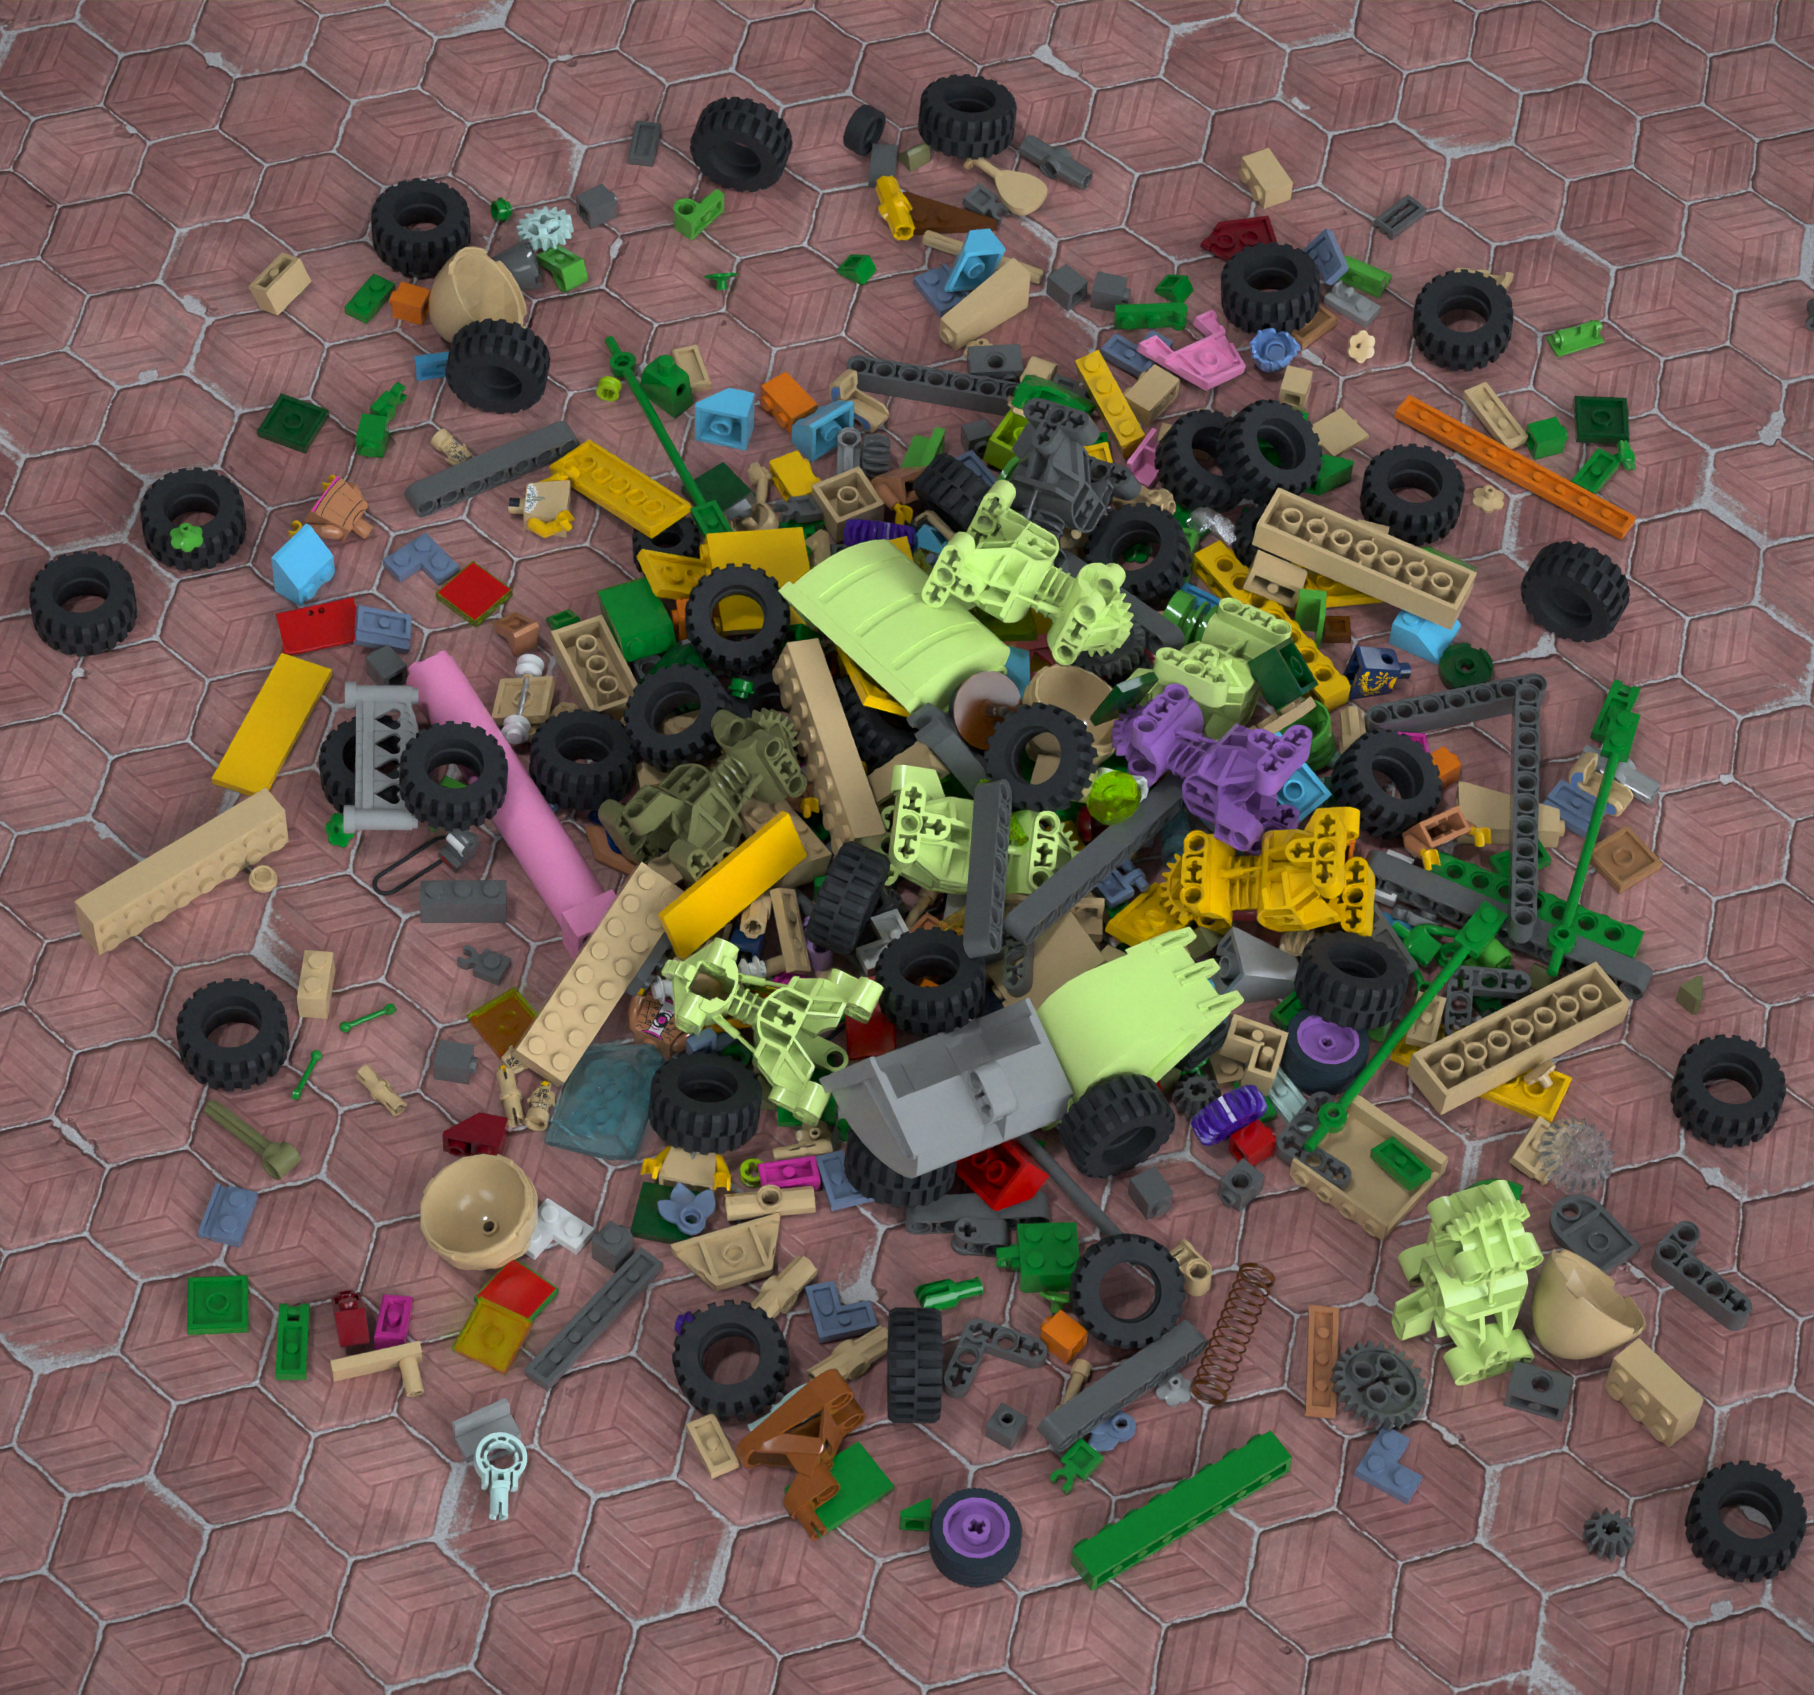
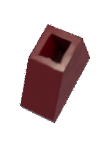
M481 1112L443 1131V1151L454 1156L502 1155L509 1134L508 1118Z
M344 1290L338 1292L337 1296L331 1297L340 1347L370 1342L361 1293H355L354 1290Z

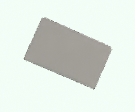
M507 1398L452 1422L453 1440L466 1463L474 1460V1454L479 1443L489 1434L505 1432L518 1439L521 1438V1432L510 1414V1403ZM490 1444L486 1445L481 1450L480 1457L483 1456L485 1450Z

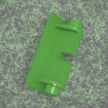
M1592 319L1587 323L1579 325L1577 328L1571 327L1561 331L1556 330L1554 334L1547 336L1546 340L1556 356L1560 357L1604 343L1599 334V331L1602 330V324L1599 320Z

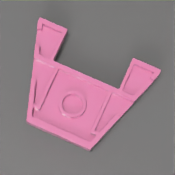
M1214 310L1195 317L1193 323L1206 338L1175 352L1157 335L1139 342L1137 351L1140 354L1205 391L1243 374L1246 367L1234 344L1228 342L1223 325H1219L1216 321L1217 315Z

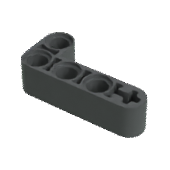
M1691 1221L1679 1222L1656 1245L1651 1260L1652 1270L1725 1328L1732 1331L1743 1329L1752 1310L1751 1300L1693 1255L1700 1237L1699 1227ZM1662 1256H1667L1671 1260L1665 1259ZM1685 1274H1690L1694 1278L1688 1277ZM1708 1292H1713V1293L1717 1294L1718 1296H1713V1295L1709 1294Z

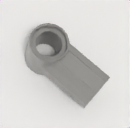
M846 427L838 433L837 475L858 466L860 467L861 433L855 428Z

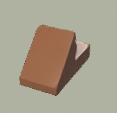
M514 612L492 623L495 633L507 639L514 657L537 646L539 626L536 621Z

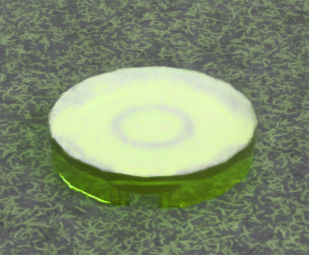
M1114 770L1103 774L1093 783V789L1086 799L1087 809L1095 820L1105 825H1115L1127 820L1137 810L1142 797L1141 787L1137 780L1129 773Z

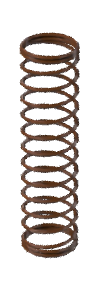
M1252 1262L1240 1265L1236 1281L1233 1282L1232 1290L1228 1294L1229 1299L1225 1301V1308L1220 1314L1221 1318L1217 1320V1327L1213 1330V1337L1209 1339V1346L1205 1349V1356L1200 1362L1201 1366L1197 1368V1375L1193 1378L1190 1385L1192 1394L1203 1402L1213 1405L1226 1402L1228 1396L1226 1392L1231 1390L1229 1383L1235 1380L1233 1373L1239 1371L1236 1363L1243 1361L1241 1354L1247 1351L1244 1344L1250 1343L1249 1335L1255 1331L1252 1325L1258 1323L1259 1320L1256 1316L1262 1314L1260 1306L1266 1304L1264 1297L1270 1295L1268 1288L1272 1287L1275 1283L1274 1274L1263 1265ZM1245 1267L1256 1268V1269H1244V1270H1242V1269L1245 1268ZM1253 1271L1269 1278L1271 1282L1261 1283L1248 1278L1243 1272ZM1240 1281H1245L1258 1288H1266L1267 1294L1261 1295L1255 1290L1245 1288ZM1238 1282L1241 1288L1235 1289V1284ZM1236 1290H1245L1254 1296L1261 1297L1264 1301L1262 1304H1257L1250 1299L1239 1296ZM1234 1292L1237 1297L1231 1298V1294ZM1232 1300H1242L1249 1305L1258 1307L1260 1311L1254 1314L1245 1308L1236 1306ZM1230 1301L1234 1307H1227L1228 1302ZM1228 1309H1237L1244 1314L1255 1317L1256 1321L1249 1323L1242 1318L1233 1316ZM1226 1311L1229 1316L1223 1317L1224 1312ZM1224 1319H1234L1237 1322L1249 1325L1252 1331L1244 1332L1237 1327L1230 1326ZM1222 1320L1226 1326H1219L1220 1321ZM1220 1328H1230L1239 1334L1247 1336L1248 1341L1241 1342L1234 1337L1227 1336ZM1218 1330L1222 1335L1215 1336V1333ZM1216 1338H1226L1234 1343L1241 1344L1244 1350L1236 1351L1231 1347L1222 1345ZM1212 1340H1215L1218 1345L1211 1346ZM1213 1347H1222L1231 1353L1239 1355L1240 1360L1233 1361L1226 1356L1219 1355L1213 1350ZM1211 1349L1214 1354L1207 1355V1352ZM1208 1357H1219L1226 1362L1233 1363L1236 1366V1370L1230 1371L1225 1367L1216 1365ZM1207 1359L1210 1364L1203 1365V1362ZM1212 1366L1227 1372L1232 1376V1379L1225 1380L1217 1375H1213L1205 1367ZM1203 1368L1206 1373L1199 1374L1200 1369ZM1200 1376H1210L1228 1385V1389L1224 1390L1217 1383L1202 1379ZM1196 1384H1204L1208 1388L1220 1392L1224 1398H1211L1202 1393L1196 1387Z

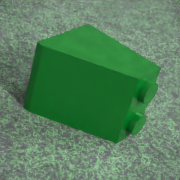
M646 576L597 590L601 615L609 627L626 663L665 652L677 646L672 621L660 597L655 596L652 592Z

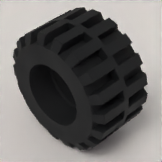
M1258 505L1257 508L1249 507L1247 512L1243 511L1236 520L1232 550L1239 562L1250 568L1258 550L1291 563L1287 559L1252 545L1256 525L1267 508L1264 505Z
M685 515L652 539L636 528L633 529V561L639 572L642 571V567L636 556L641 549L700 559V533L691 517L686 518ZM664 544L674 545L671 548H661L658 546Z

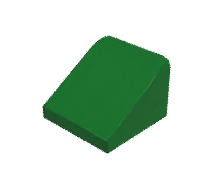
M850 254L839 266L837 272L857 284L864 285L876 272V267L870 255Z
M1167 274L1154 289V292L1171 302L1184 303L1192 294L1193 287L1187 275Z
M570 609L546 618V623L551 631L581 622L580 617Z
M932 1498L925 1499L900 1511L899 1529L930 1531Z

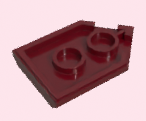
M1268 215L1219 222L1208 238L1202 241L1200 247L1228 261L1229 259L1231 260V257L1236 252L1241 253L1242 249L1249 245L1254 247L1256 243L1262 242L1264 244H1271V242H1277Z

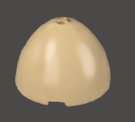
M475 246L461 249L446 262L435 277L429 298V316L436 332L450 343L458 330L465 325L469 326L471 322L476 320L483 322L484 319L492 318L493 321L505 319L506 322H516L521 324V327L526 328L523 326V317L527 314V308L518 283L500 260L495 262L486 255L487 251L485 249Z
M1556 1249L1551 1251L1534 1285L1532 1299V1322L1535 1334L1546 1351L1564 1359L1594 1358L1618 1350L1642 1333L1646 1327L1644 1315L1630 1296L1624 1299L1613 1288L1615 1281L1576 1253L1566 1249L1559 1253H1556Z

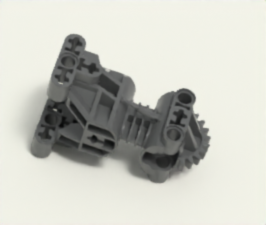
M1033 398L1025 404L1023 414L1029 423L1026 424L1012 448L1020 462L1009 479V482L1013 484L1016 490V496L1011 507L1021 512L1019 513L1020 515L1052 533L1058 540L1059 537L1063 536V530L1067 529V527L1084 533L1093 531L1112 497L1130 501L1140 494L1141 484L1129 468L1089 456L1083 447L1095 443L1100 435L1098 427L1086 412L1041 398ZM1059 547L1058 554L1053 563L1056 568L1059 569L1061 567L1062 571L1067 574L1069 572L1068 559L1065 552Z

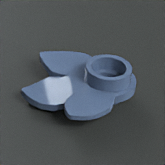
M677 1183L671 1192L670 1200L658 1201V1210L665 1220L675 1223L681 1232L695 1235L704 1229L706 1218L713 1214L715 1197L712 1190H705L695 1196L682 1183ZM686 1220H693L695 1224H690Z
M1120 1410L1090 1432L1092 1435L1088 1444L1097 1452H1106L1114 1449L1118 1442L1130 1440L1136 1432L1134 1418ZM1124 1424L1126 1427L1118 1428L1116 1425Z

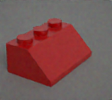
M1013 1139L958 1160L955 1171L994 1211H999L1032 1199L1050 1176Z

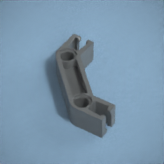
M928 702L906 718L910 726L919 729L914 734L917 740L930 747L973 798L975 787L978 784L993 780L986 776L984 769L986 766H989V762L983 760L984 756L977 748L969 745L962 739L953 719L947 713ZM1011 806L1010 822H1012V814L1020 811L1018 807Z

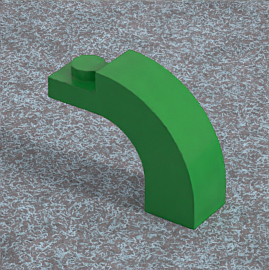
M1034 375L1024 376L1022 382L1015 388L1011 402L1018 409H1024L1025 404L1029 400L1041 398L1084 411L1089 417H1091L1096 408L1094 404L1073 391Z

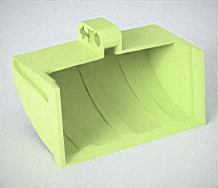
M872 540L848 547L815 566L795 584L788 581L778 591L811 630L818 627L901 703L910 715L928 702L949 715L950 698L955 689L968 677L981 671H995L1004 675L1007 674L1005 664L1010 654V648L951 595L941 607L933 608L928 606L923 601L921 594L929 576L889 540Z

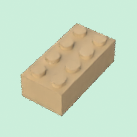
M599 615L551 631V651L580 709L586 712H590V709L596 710L598 714L604 715L606 713L611 715L613 720L621 721V718L624 717V711L629 710L626 703L629 696L633 697L635 694L633 689L636 687L637 682L603 616Z

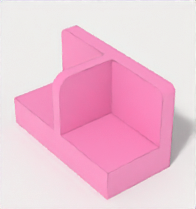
M1154 428L1150 430L1127 461V468L1130 469L1140 484L1149 490L1158 480L1157 473L1159 472V470L1155 469L1154 463L1156 447L1159 445L1156 442L1158 430Z

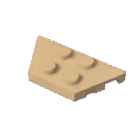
M775 1213L671 1244V1253L715 1292L772 1275L780 1215Z

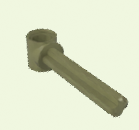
M217 1100L207 1102L204 1113L260 1155L263 1168L275 1180L282 1179L301 1161L297 1150L288 1142L272 1143Z

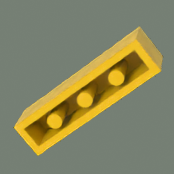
M1098 349L1075 360L1077 374L1123 459L1135 452L1144 440L1145 434Z

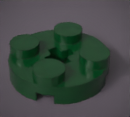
M1457 643L1446 648L1438 666L1439 677L1450 690L1490 682L1493 671L1491 656L1482 648H1479V650L1472 648L1469 643ZM1461 665H1465L1466 668L1471 667L1472 669L1470 671L1461 670Z

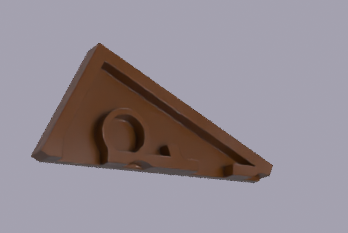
M903 192L912 206V210L909 213L915 226L914 235H924L927 230L939 234L969 233L970 230L989 228L991 231H997L996 219L910 192Z

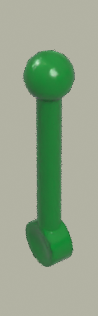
M393 1003L387 1004L384 1009L349 1023L346 1021L340 1023L339 1029L341 1032L346 1033L351 1027L384 1014L391 1015L395 1013L396 1007Z
M319 1050L311 1052L312 1059L297 1088L294 1089L292 1099L297 1101L300 1099L302 1089L313 1067L322 1058V1053Z

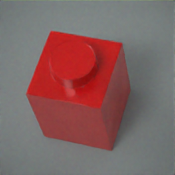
M1257 1119L1230 1136L1228 1151L1237 1162L1245 1159L1254 1167L1274 1154L1276 1137L1270 1127H1265Z

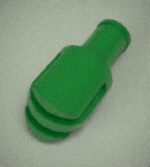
M978 1276L956 1283L947 1278L922 1284L914 1289L915 1297L922 1308H936L939 1311L954 1308L959 1303V1300L978 1295L981 1296L984 1293L982 1281Z

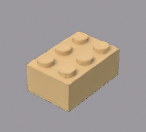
M1640 1338L1636 1339L1613 1358L1604 1386L1614 1400H1619L1635 1420L1641 1421L1650 1430L1652 1436L1657 1441L1663 1442L1668 1448L1694 1428L1704 1400Z

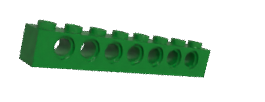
M1439 851L1441 866L1432 864V870H1426L1508 905V878L1500 873H1493L1480 868L1474 863H1467L1448 853ZM1537 890V918L1555 926L1560 925L1561 920L1556 918L1562 919L1567 901L1558 898L1554 894ZM1579 904L1577 905L1571 926L1576 935L1633 959L1636 958L1645 932L1633 925L1611 919L1605 914H1598L1588 910Z

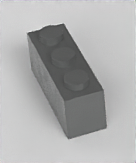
M506 880L420 881L421 923H507Z

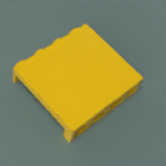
M803 527L706 534L704 544H700L701 561L706 563V568L704 569V575L706 576L710 575L711 570L719 567L721 570L726 568V564L734 563L735 567H742V564L745 563L751 564V569L757 570L759 567L765 570L768 577L773 576L778 581V586L782 588L788 581L795 584L810 571ZM742 595L729 596L719 601L713 609L715 617L712 618V625L716 633L723 638L726 635L759 633L763 626L764 615L762 608L749 597ZM790 606V625L800 623L806 625ZM815 627L813 630L817 632L818 627Z

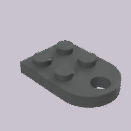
M1578 1194L1566 1196L1560 1199L1551 1211L1549 1229L1554 1239L1563 1249L1585 1258L1606 1274L1640 1251L1641 1245L1598 1201L1589 1196ZM1571 1208L1577 1215L1575 1217H1567L1561 1210Z

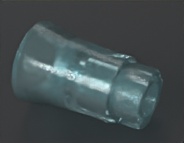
M1185 810L1160 830L1162 845L1161 863L1167 869H1169L1167 863L1175 864L1177 862L1174 854L1182 857L1184 853V838L1191 832L1190 822Z

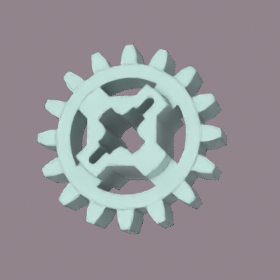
M547 206L542 210L534 209V214L526 213V219H520V225L517 226L519 241L530 238L532 243L527 246L528 248L532 247L535 252L539 248L546 252L551 247L554 250L557 249V244L565 245V239H571V233L574 232L570 214L566 215V210L564 209L558 212L557 207L552 208V210H548Z

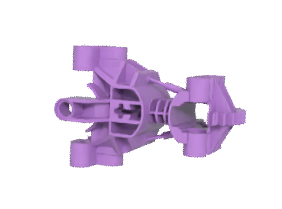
M1169 684L1165 687L1163 694H1158L1150 702L1147 701V704L1143 707L1137 703L1135 710L1128 707L1126 708V714L1120 713L1119 719L1114 721V727L1112 728V748H1116V756H1126L1125 758L1128 761L1127 775L1143 776L1147 779L1148 789L1166 771L1172 770L1174 776L1181 775V779L1184 780L1182 795L1187 808L1191 813L1215 825L1214 838L1237 850L1244 851V856H1258L1261 854V843L1264 833L1270 830L1298 829L1300 816L1298 809L1288 804L1277 807L1278 796L1276 793L1309 757L1312 732L1306 726H1291L1279 737L1265 729L1257 728L1251 730L1236 723L1219 741L1213 740L1211 737L1205 738V735L1202 733L1204 727L1202 712L1198 704L1188 698L1189 691L1181 684Z

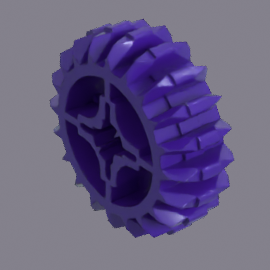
M850 519L846 521L843 532L844 544L847 547L872 540H892L907 536L912 553L916 542L914 528L895 523Z
M1255 1085L1240 1086L1238 1089H1233L1207 1104L1191 1121L1197 1139L1207 1146L1219 1144L1222 1141L1228 1140L1232 1134L1262 1117L1268 1108L1263 1094Z

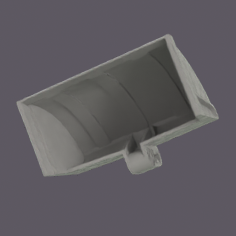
M1030 998L971 1021L961 1029L956 1027L954 1032L948 1034L942 1032L875 1058L872 1056L819 1079L825 1093L832 1092L845 1119L864 1145L885 1165L911 1179L1061 1120L1064 1114H1067L1069 1099L1074 1094Z

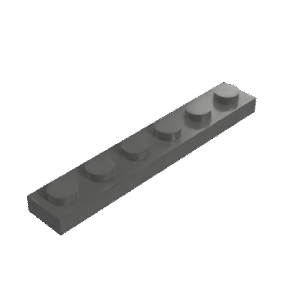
M640 1247L524 1369L525 1375L548 1392L663 1270V1262Z

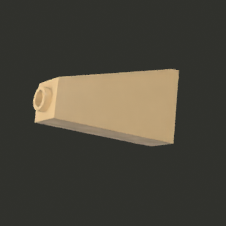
M1015 258L1009 260L940 318L939 335L941 340L957 351L967 345L970 340L977 339L1028 308L1031 273Z
M1458 782L1455 807L1459 806L1465 819L1475 824L1477 828L1488 827L1490 829L1491 844H1485L1509 845L1510 795L1467 782ZM1539 803L1538 839L1543 847L1557 848L1559 837H1564L1565 821L1560 820V809ZM1462 835L1457 838V843L1475 844L1474 835L1471 837Z

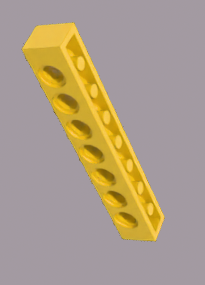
M1219 540L1194 553L1193 572L1214 596L1220 599L1227 597L1238 599L1242 604L1254 606L1274 615L1276 619L1284 620L1291 625L1290 637L1293 639L1319 684L1303 694L1305 698L1311 696L1313 700L1321 702L1327 707L1328 712L1348 702L1351 687L1349 680L1346 676L1341 675L1333 666L1332 661L1317 649L1315 642L1301 631L1299 624L1295 620H1291L1284 612L1282 605L1243 589L1249 568L1239 562L1231 548L1226 547Z

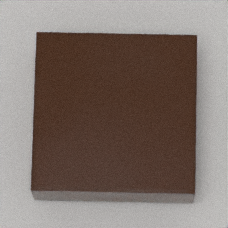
M1325 616L1323 643H1351L1350 616Z

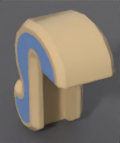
M847 369L831 382L829 386L831 402L852 401L854 403V420H858L861 423V429L864 431L875 432L889 419L888 408L885 404L857 389V371Z
M1587 752L1571 768L1568 779L1569 784L1596 799L1603 774L1596 771L1598 754ZM1613 780L1606 804L1608 806L1607 815L1620 816L1631 803L1633 793L1628 786Z

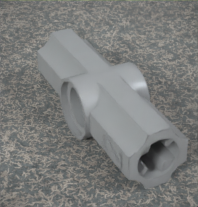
M1590 744L1586 745L1580 757L1587 752L1597 753L1598 763L1596 771L1604 774L1608 758L1600 756V749ZM1628 759L1627 763L1618 762L1614 780L1628 786L1633 793V797L1648 805L1651 804L1660 790L1661 783L1637 771L1635 764L1630 759Z

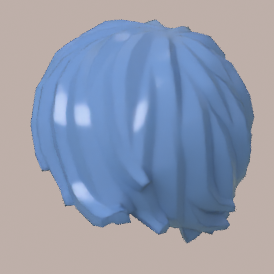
M1273 328L1262 331L1258 330L1257 335L1250 341L1251 358H1253L1258 368L1268 373L1280 372L1282 369H1285L1293 361V357L1298 356L1297 351H1300L1301 348L1295 341V338L1289 335V333L1284 331L1276 333V330Z

